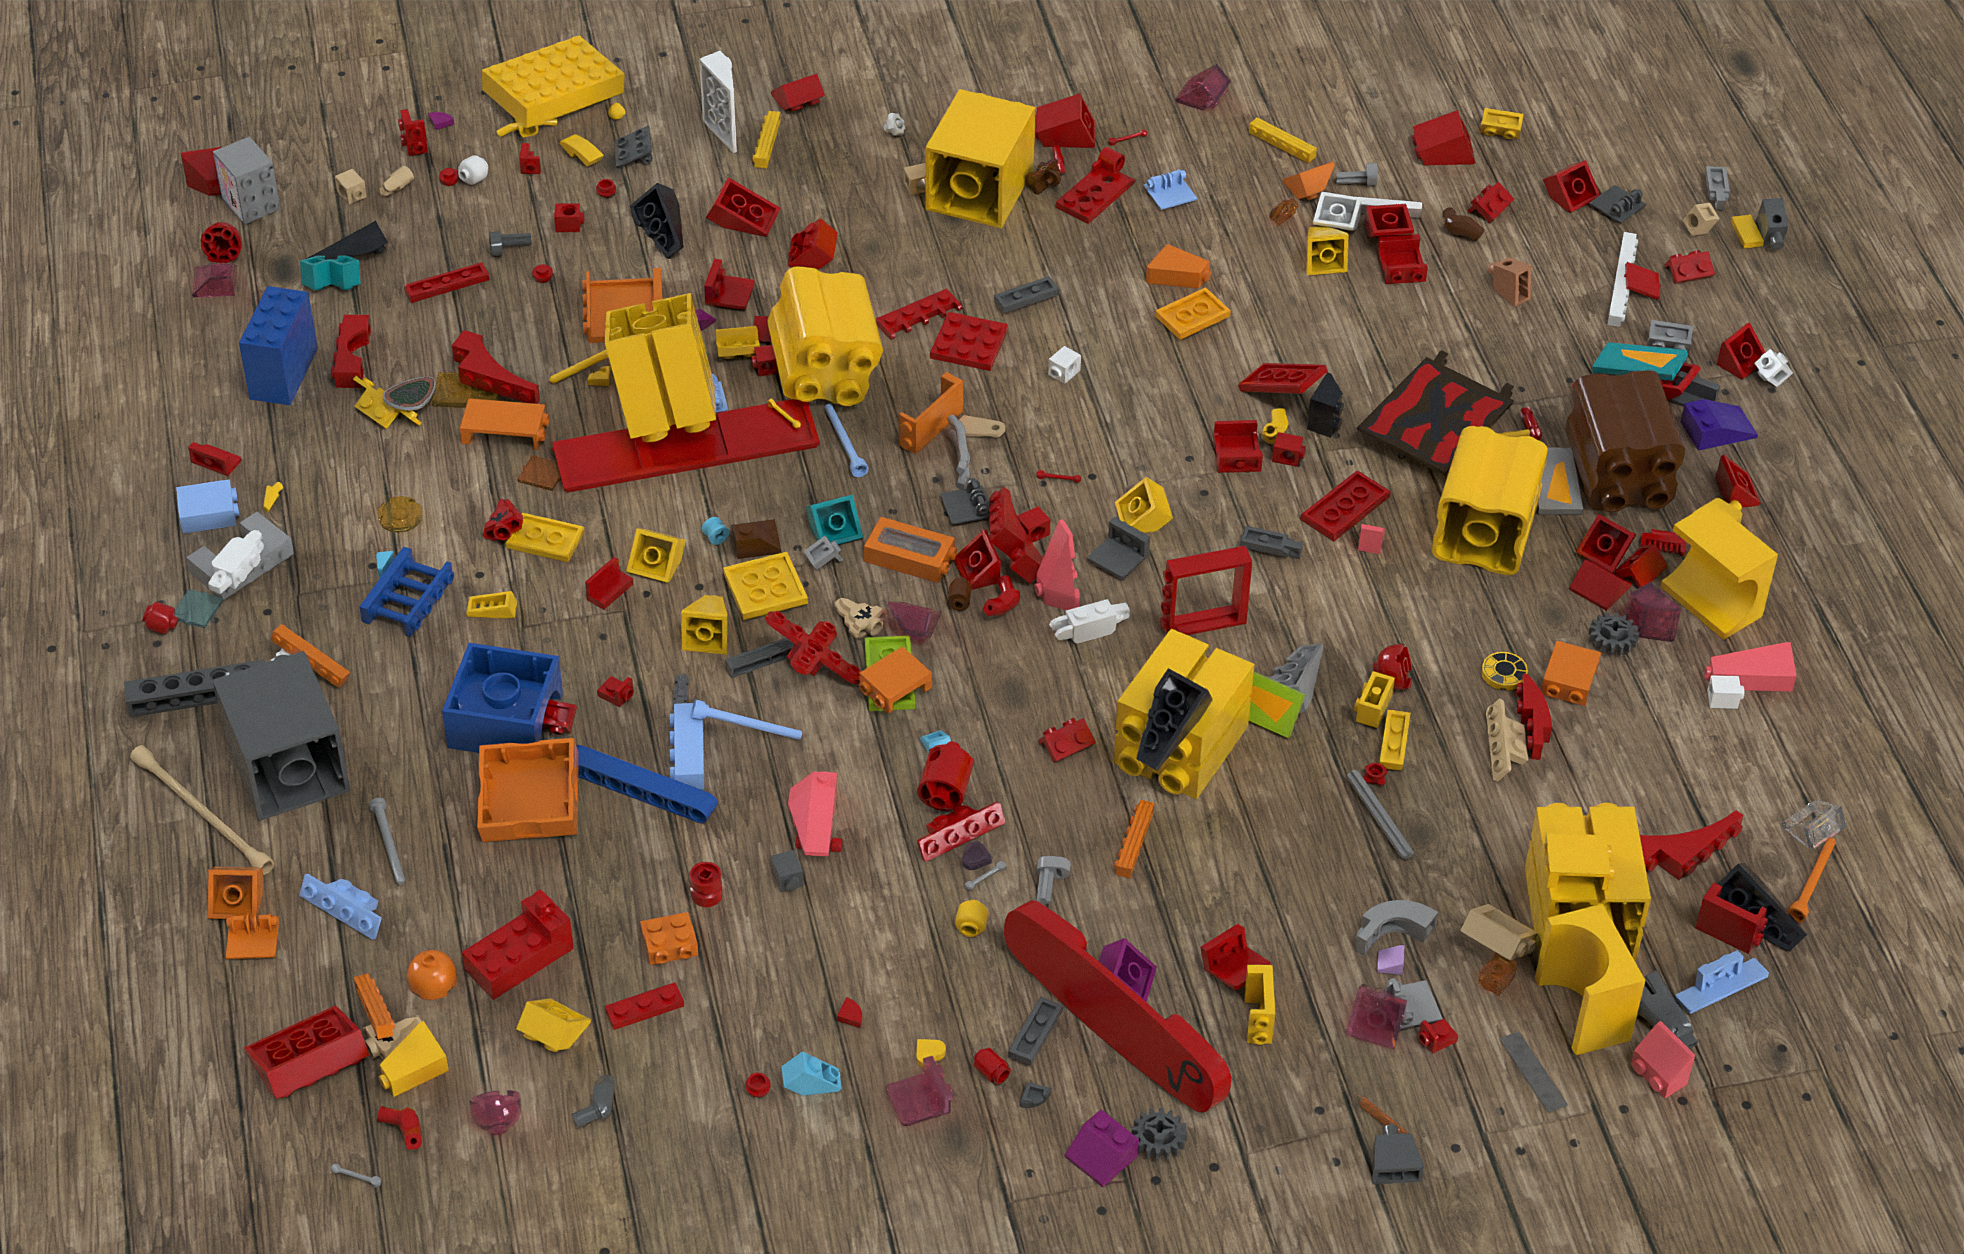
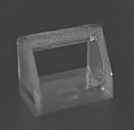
M1815 799L1783 821L1782 826L1806 847L1815 849L1828 838L1844 829L1846 823L1841 806ZM1814 811L1820 813V815L1807 824L1799 823Z

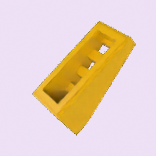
M512 591L471 596L468 600L466 615L468 617L515 618L517 600Z

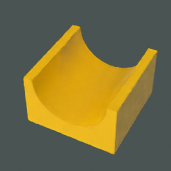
M1714 502L1674 524L1673 531L1691 545V548L1676 570L1661 581L1660 587L1723 640L1761 618L1778 554Z
M1599 904L1547 918L1535 980L1538 986H1563L1583 996L1572 1044V1050L1575 1055L1631 1041L1646 980L1604 905Z

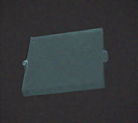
M189 589L176 607L175 616L179 617V622L186 623L187 626L194 625L206 628L222 604L223 598L209 595L208 592L202 593Z

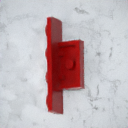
M994 802L978 811L967 805H961L947 815L935 817L932 822L926 824L929 834L917 840L922 860L927 862L1005 824L1000 803Z

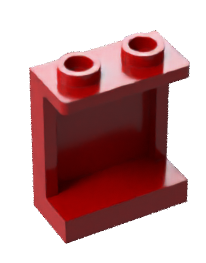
M1419 234L1379 236L1377 254L1385 284L1426 282L1428 266L1423 263L1420 253L1421 239Z
M1257 420L1214 422L1213 439L1218 473L1261 472L1263 454L1262 450L1259 449Z
M1713 882L1703 897L1695 929L1749 954L1753 946L1758 947L1762 941L1764 934L1760 932L1764 930L1768 921L1765 918L1767 909L1762 907L1758 914L1755 915L1719 898L1722 886Z

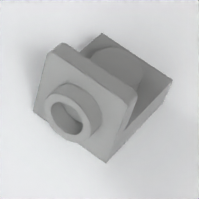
M826 536L804 551L816 570L834 557L839 562L843 560L839 554L842 551L835 540L830 542Z

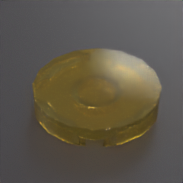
M392 497L389 499V502L385 504L383 502L378 509L379 523L390 532L400 533L412 530L422 520L421 505L416 503L415 499L411 497Z

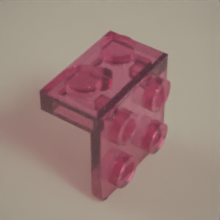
M933 1055L923 1058V1074L887 1085V1094L903 1126H910L951 1113V1099L954 1098L953 1090L949 1083H945L943 1068L941 1064H936Z

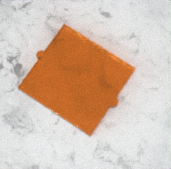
M532 455L526 466H523L517 481L553 491L557 483L561 481L557 461Z

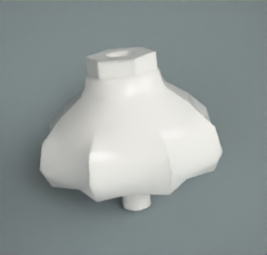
M890 113L886 124L883 126L884 130L892 135L902 136L905 130L904 120L899 114Z

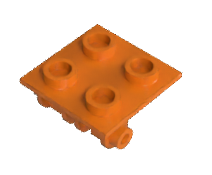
M269 913V915H259V918L257 914H254L253 918L250 917V914H247L246 918L235 915L227 918L226 924L229 930L226 959L276 957L279 917Z

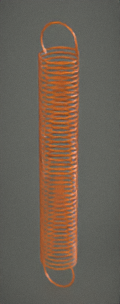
M1364 1099V1103L1368 1102V1106H1370L1371 1104V1108L1376 1111V1114L1374 1115V1112L1371 1113L1369 1111L1370 1109H1368L1367 1112L1370 1115H1372L1375 1119L1377 1118L1379 1122L1381 1121L1383 1125L1386 1124L1377 1117V1114L1379 1113V1116L1382 1115L1384 1117L1383 1119L1386 1118V1121L1389 1122V1116L1386 1117V1114L1384 1112L1382 1114L1381 1110L1377 1108L1372 1102H1370L1368 1099ZM1392 1119L1390 1120V1122H1391L1390 1124H1393V1123H1394V1125H1397V1126H1398V1130H1399L1398 1132L1401 1131L1402 1133H1405V1132L1408 1133L1403 1127H1401V1126H1400L1398 1123H1396L1394 1120H1392Z

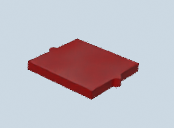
M1627 262L1625 264L1626 273L1624 274L1626 289L1658 300L1661 287L1659 284V273Z

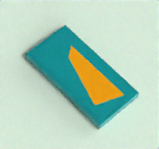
M1607 342L1593 364L1592 369L1593 373L1624 375L1632 371L1652 370L1657 372L1660 380L1673 381L1688 357L1687 350Z

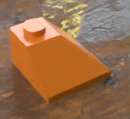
M1333 161L1282 180L1298 199L1306 197L1308 201L1318 197V192L1325 190L1335 164Z

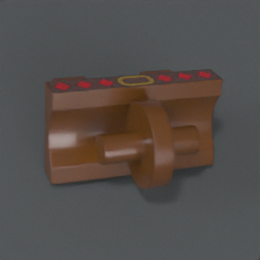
M1052 158L1047 163L1041 162L1037 166L1035 173L1029 172L1025 176L1028 186L1033 187L1034 194L1039 195L1050 185L1056 187L1060 184L1061 172L1057 169V159Z

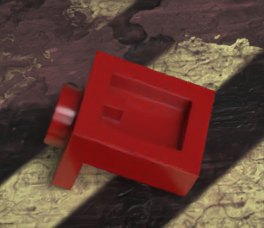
M522 143L519 156L521 174H541L540 157L534 156V151H530V143Z
M610 676L597 689L598 697L619 708L626 701H629L634 693L633 681L630 677H627L622 682Z
M1445 1018L1431 1025L1426 1020L1420 1024L1419 1040L1422 1045L1428 1047L1432 1054L1458 1041L1457 1033Z

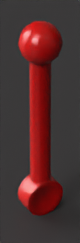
M1142 129L1135 134L1116 139L1112 137L1109 138L1108 143L1113 146L1116 142L1139 136L1145 137L1147 136V131Z
M1039 470L1036 473L1038 479L1047 477L1073 480L1075 483L1081 481L1080 475L1045 473L1043 470Z

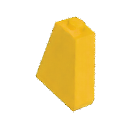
M424 1021L420 1022L380 1064L382 1075L379 1076V1080L384 1090L389 1089L393 1097L449 1071L447 1057Z

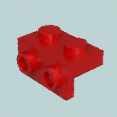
M408 109L400 110L401 119H398L399 130L403 131V134L400 135L402 147L406 146L409 156L428 153L424 120L411 121Z
M1498 181L1493 186L1490 184L1481 191L1483 195H1477L1470 202L1472 206L1467 211L1471 213L1476 209L1488 223H1491L1514 198Z
M1695 250L1685 256L1675 254L1670 256V259L1664 264L1665 268H1670L1674 284L1715 275L1709 251L1701 252L1700 250Z
M549 700L542 728L549 729V732L557 735H563V732L571 733L577 706L575 704Z
M1072 718L1062 723L1063 727L1058 730L1052 727L1043 732L1044 736L1038 742L1040 745L1045 744L1054 763L1096 743L1084 718L1078 721Z

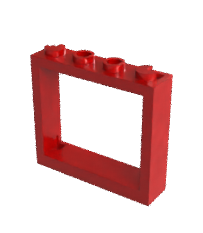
M1246 546L1167 560L1166 570L1163 571L1165 586H1162L1164 602H1161L1163 617H1160L1161 629L1164 628L1166 633L1173 629L1185 635H1192L1247 624L1253 561ZM1235 568L1231 605L1175 616L1178 579Z

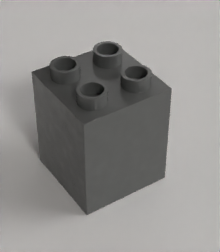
M304 651L292 655H279L267 663L245 670H231L224 676L212 680L225 740L259 821L351 791L338 725Z

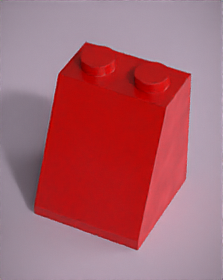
M1081 93L1037 107L1035 137L1041 141L1044 147H1053L1055 145L1068 148L1095 147V120Z
M1458 110L1413 126L1414 135H1412L1414 145L1417 146L1414 150L1417 158H1421L1425 166L1471 165L1476 163L1471 138Z

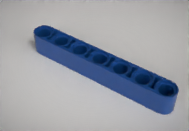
M576 745L578 749V778L698 823H705L718 805L717 799L706 791L583 745Z

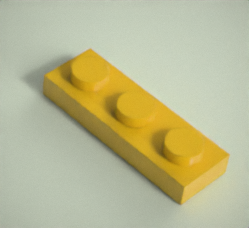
M1387 710L1380 764L1386 769L1403 770L1411 714L1409 712Z

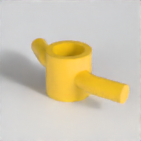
M557 118L529 128H525L523 124L515 119V123L508 124L496 132L499 137L519 130L522 137L533 136L538 133V126H557Z

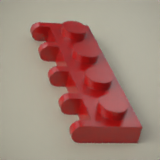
M946 288L876 318V324L891 340L895 338L894 333L901 330L908 333L911 331V326L920 322L923 325L929 324V318L936 315L943 318L946 316V311L950 309L962 310V305Z

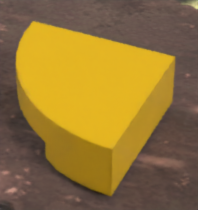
M604 366L599 371L592 372L587 379L588 385L609 386L611 366Z

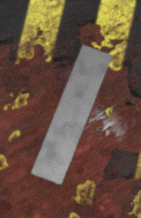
M1519 1031L1499 1038L1548 1113L1568 1106Z

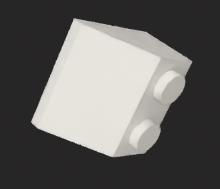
M1321 192L1313 224L1352 231L1356 230L1361 215V198Z

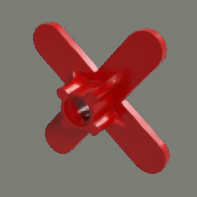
M770 611L765 616L767 624L794 643L787 658L790 659V664L797 673L815 676L819 669L825 665L852 684L860 683L859 673L861 670L842 659L839 653L828 649L837 636L836 628L832 623L820 621L808 635L801 626L787 620L781 612Z

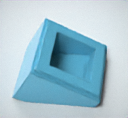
M393 551L378 552L376 554L379 579L395 559Z
M941 730L920 738L927 752L936 745L947 744V742L951 741L950 736Z

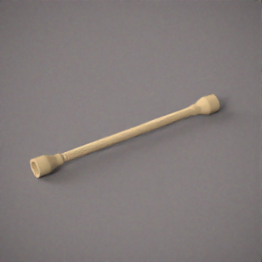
M140 745L132 751L130 756L132 761L139 767L148 769L159 777L241 850L245 857L249 859L251 867L263 868V875L268 874L272 870L274 861L267 854L250 847L159 766L150 750L144 745Z

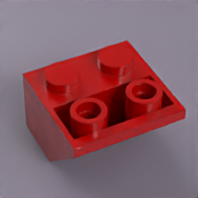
M821 218L814 223L808 224L806 229L796 233L791 239L788 266L790 268L807 267L821 269L834 259L838 232Z

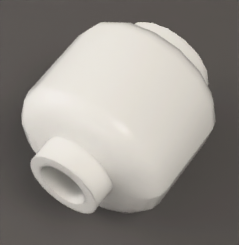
M473 155L459 163L458 175L465 183L474 185L487 177L488 164L483 158Z

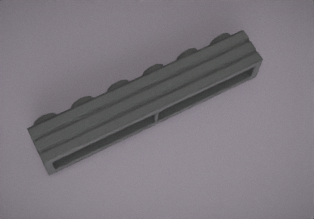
M783 638L725 659L726 670L730 677L734 678L788 659L787 655L793 648L794 643L787 638Z

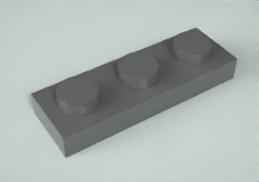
M1048 276L995 294L994 302L1003 313H1007L1059 295V288Z
M1040 996L1009 1049L1008 1057L1032 1066L1063 1012V1005Z

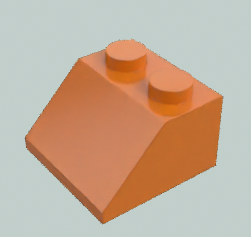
M213 867L208 870V918L227 919L232 915L244 916L246 918L247 914H250V917L253 918L254 914L259 915L263 895V868Z

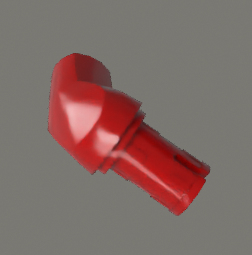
M1008 575L1001 576L997 581L1001 595L997 598L988 599L984 604L983 611L988 616H1001L1012 610L1020 602V592L1014 589L1012 579Z
M385 1106L380 1107L377 1121L399 1125L407 1149H418L422 1144V1131L415 1110L409 1107L403 1110L387 1108Z

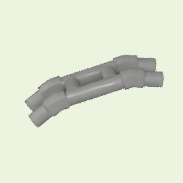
M952 414L947 420L954 430H950L947 436L953 442L952 444L957 452L958 466L956 471L960 474L956 487L963 489L970 477V470L968 468L970 454L966 443L965 426Z

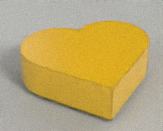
M917 1039L916 1056L917 1064L920 1067L930 1068L937 1060L945 1057L946 1046L944 1042L940 1040Z

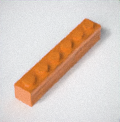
M281 624L273 631L270 640L274 644L280 646L291 655L304 651L312 670L330 681L331 684L340 688L348 681L349 670L305 641L285 625Z
M1140 800L1139 804L1135 805V816H1131V827L1128 826L1127 838L1124 837L1122 842L1123 849H1120L1118 854L1119 860L1115 861L1116 875L1131 878L1154 813V802Z
M368 973L355 976L356 992L377 1038L382 1039L393 1036V1029H395L393 1019L391 1020L386 1004L383 1003L382 995L379 993L374 978L371 979Z

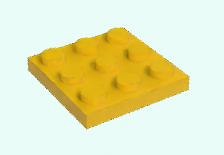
M788 552L723 567V574L743 620L766 615L770 611H781L808 604L807 594Z

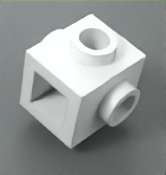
M1770 349L1755 362L1759 369L1757 372L1764 381L1768 380L1776 387L1793 374L1786 364L1788 362L1787 358L1781 352L1777 354Z

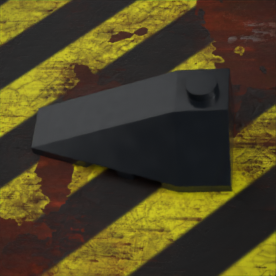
M656 183L629 207L637 225L644 229L645 234L651 237L658 249L666 258L670 259L684 248L680 206L674 189Z
M374 221L308 258L325 256V260H335L338 256L344 255L352 257L369 254L373 251L377 254L386 249L384 245L388 241L377 222Z
M1169 668L1155 687L1152 707L1149 709L1146 729L1143 731L1136 757L1138 761L1158 771L1199 722L1213 701L1208 689Z
M1738 863L1718 883V885L1722 886L1719 898L1755 915L1758 914L1762 907L1767 909L1765 918L1768 921L1764 930L1760 932L1764 934L1763 938L1790 952L1808 935L1764 882L1745 863Z

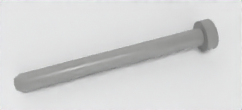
M375 798L369 802L371 812L376 815L395 881L398 885H403L405 883L404 873L384 811L387 805L385 799Z

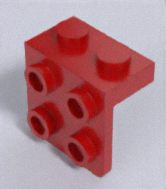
M1236 924L1200 947L1204 970L1234 990L1245 986L1247 965H1271L1270 961L1247 947L1245 929L1240 924Z

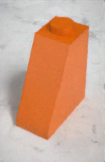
M1169 244L1158 253L1146 269V283L1200 288L1211 276L1210 261Z

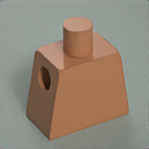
M1511 257L1498 263L1493 262L1490 264L1488 272L1493 275V288L1515 307L1531 299L1530 265Z

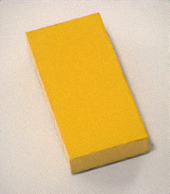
M1751 214L1731 217V224L1743 248L1763 246L1764 239Z

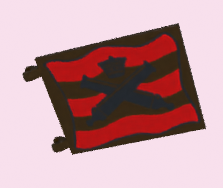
M1441 350L1434 360L1426 357L1357 427V430L1446 475L1450 470L1462 430L1468 426L1491 428L1513 404L1514 400L1510 398L1512 397L1513 393L1511 390L1514 386L1506 383L1498 393L1446 367L1447 359L1445 358L1448 356V353Z

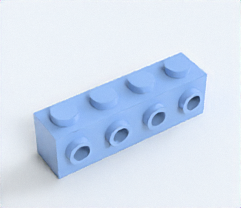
M693 703L674 704V713H670V728L674 727V731H670V745H674V749H670V762L675 763V767H670V778L698 789H704L703 718L700 720L691 718Z

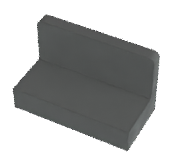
M1679 372L1675 386L1679 385L1686 376V372ZM1696 376L1682 395L1668 401L1684 407V403L1702 399L1717 401L1720 385Z

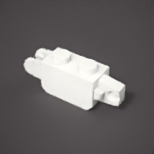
M259 530L249 532L244 539L240 537L232 538L212 561L214 575L208 583L209 590L221 594L228 587L236 589L246 579L251 570L259 564L261 560L260 553L264 548V543L261 541L262 533Z
M1106 599L1066 610V615L1051 620L1049 625L1052 630H1056L1055 636L1058 640L1072 638L1073 642L1078 644L1112 634L1116 630L1117 623L1129 618L1130 609L1126 603L1111 605L1109 600Z

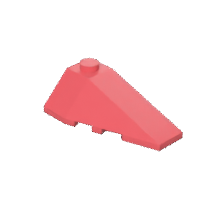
M1063 519L1058 521L1037 571L1034 590L1036 595L1040 596L1046 605L1070 610L1079 607L1080 595L1079 589H1074L1073 579L1077 578V571L1071 560L1075 558L1073 535Z
M814 771L790 788L788 809L792 814L794 826L797 828L798 838L804 855L829 856L837 801V773Z

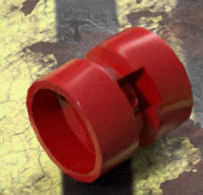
M700 862L694 865L690 871L691 897L693 902L701 907L717 905L723 896L720 868L712 862Z

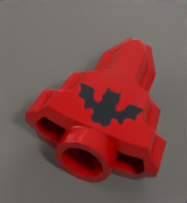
M501 498L497 504L496 511L490 515L489 521L485 523L483 532L485 539L492 541L507 540L511 537L512 533L522 529L523 515L519 513L509 499L504 500Z

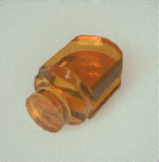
M1293 198L1283 200L1271 210L1269 218L1275 221L1276 224L1281 225L1291 216L1295 215L1296 209L1299 207L1297 201Z

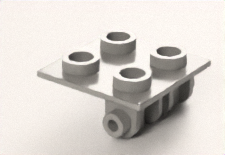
M1392 978L1388 980L1386 989L1379 990L1395 1030L1419 1026L1424 1020L1428 1023H1433L1443 1019L1426 980L1401 985L1400 981Z

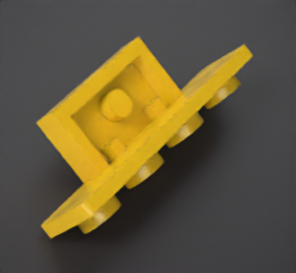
M357 376L354 377L353 380L366 388L355 404L357 409L386 429H388L399 412L417 425H421L422 422L416 418L418 416L413 410H401L387 405L383 401V393L385 392L383 389L378 387L375 390L373 388L375 384L365 377L363 380Z

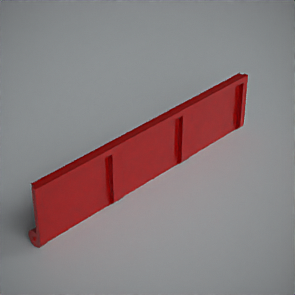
M790 399L775 403L794 420L800 421L801 426L798 429H795L792 423L776 409L770 408L768 404L716 412V420L710 421V426L699 432L689 433L685 431L684 427L677 428L676 424L670 426V430L667 431L668 435L665 438L654 442H645L642 440V436L630 438L627 428L553 441L551 451L554 453L563 489L569 493L817 448V445H820L809 403L798 399Z

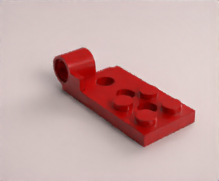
M1105 147L1100 152L1098 160L1092 164L1091 172L1056 201V208L1089 224L1135 183V179L1119 172L1124 166L1125 155Z

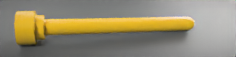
M607 349L552 375L549 378L550 383L555 384L609 358Z

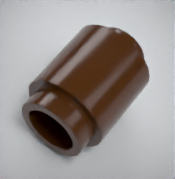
M956 578L950 584L947 602L954 610L962 611L970 605L972 586L967 579Z

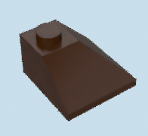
M775 519L731 525L737 559L782 553Z

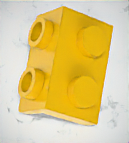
M1484 108L1480 133L1488 136H1504L1507 139H1519L1524 114Z
M757 326L715 330L718 357L724 359H732L735 355L751 357L755 356L754 347H760Z

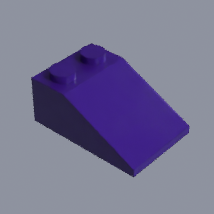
M1706 399L1684 403L1681 423L1698 451L1758 438L1757 432L1740 406Z

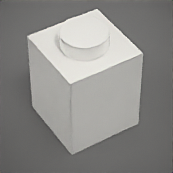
M1711 676L1707 690L1710 708L1738 709L1740 699L1744 698V686H1740L1739 676Z

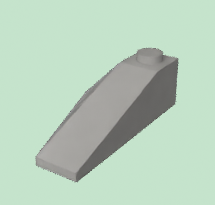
M1322 643L1300 646L1286 658L1287 663L1282 667L1277 666L1274 669L1275 674L1268 677L1306 694L1299 713L1306 711L1312 700L1323 651Z

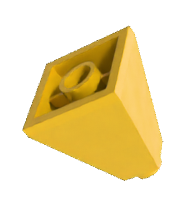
M1327 226L1309 227L1306 274L1318 275L1347 272L1348 233Z
M704 595L682 610V650L727 655V611L723 597Z

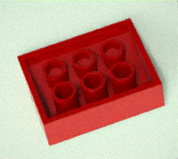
M336 1005L244 1047L247 1056L265 1086L276 1099L287 1097L294 1090L301 1087L311 1086L316 1080L324 1076L334 1075L341 1068L358 1064L363 1058L369 1056L361 1030Z

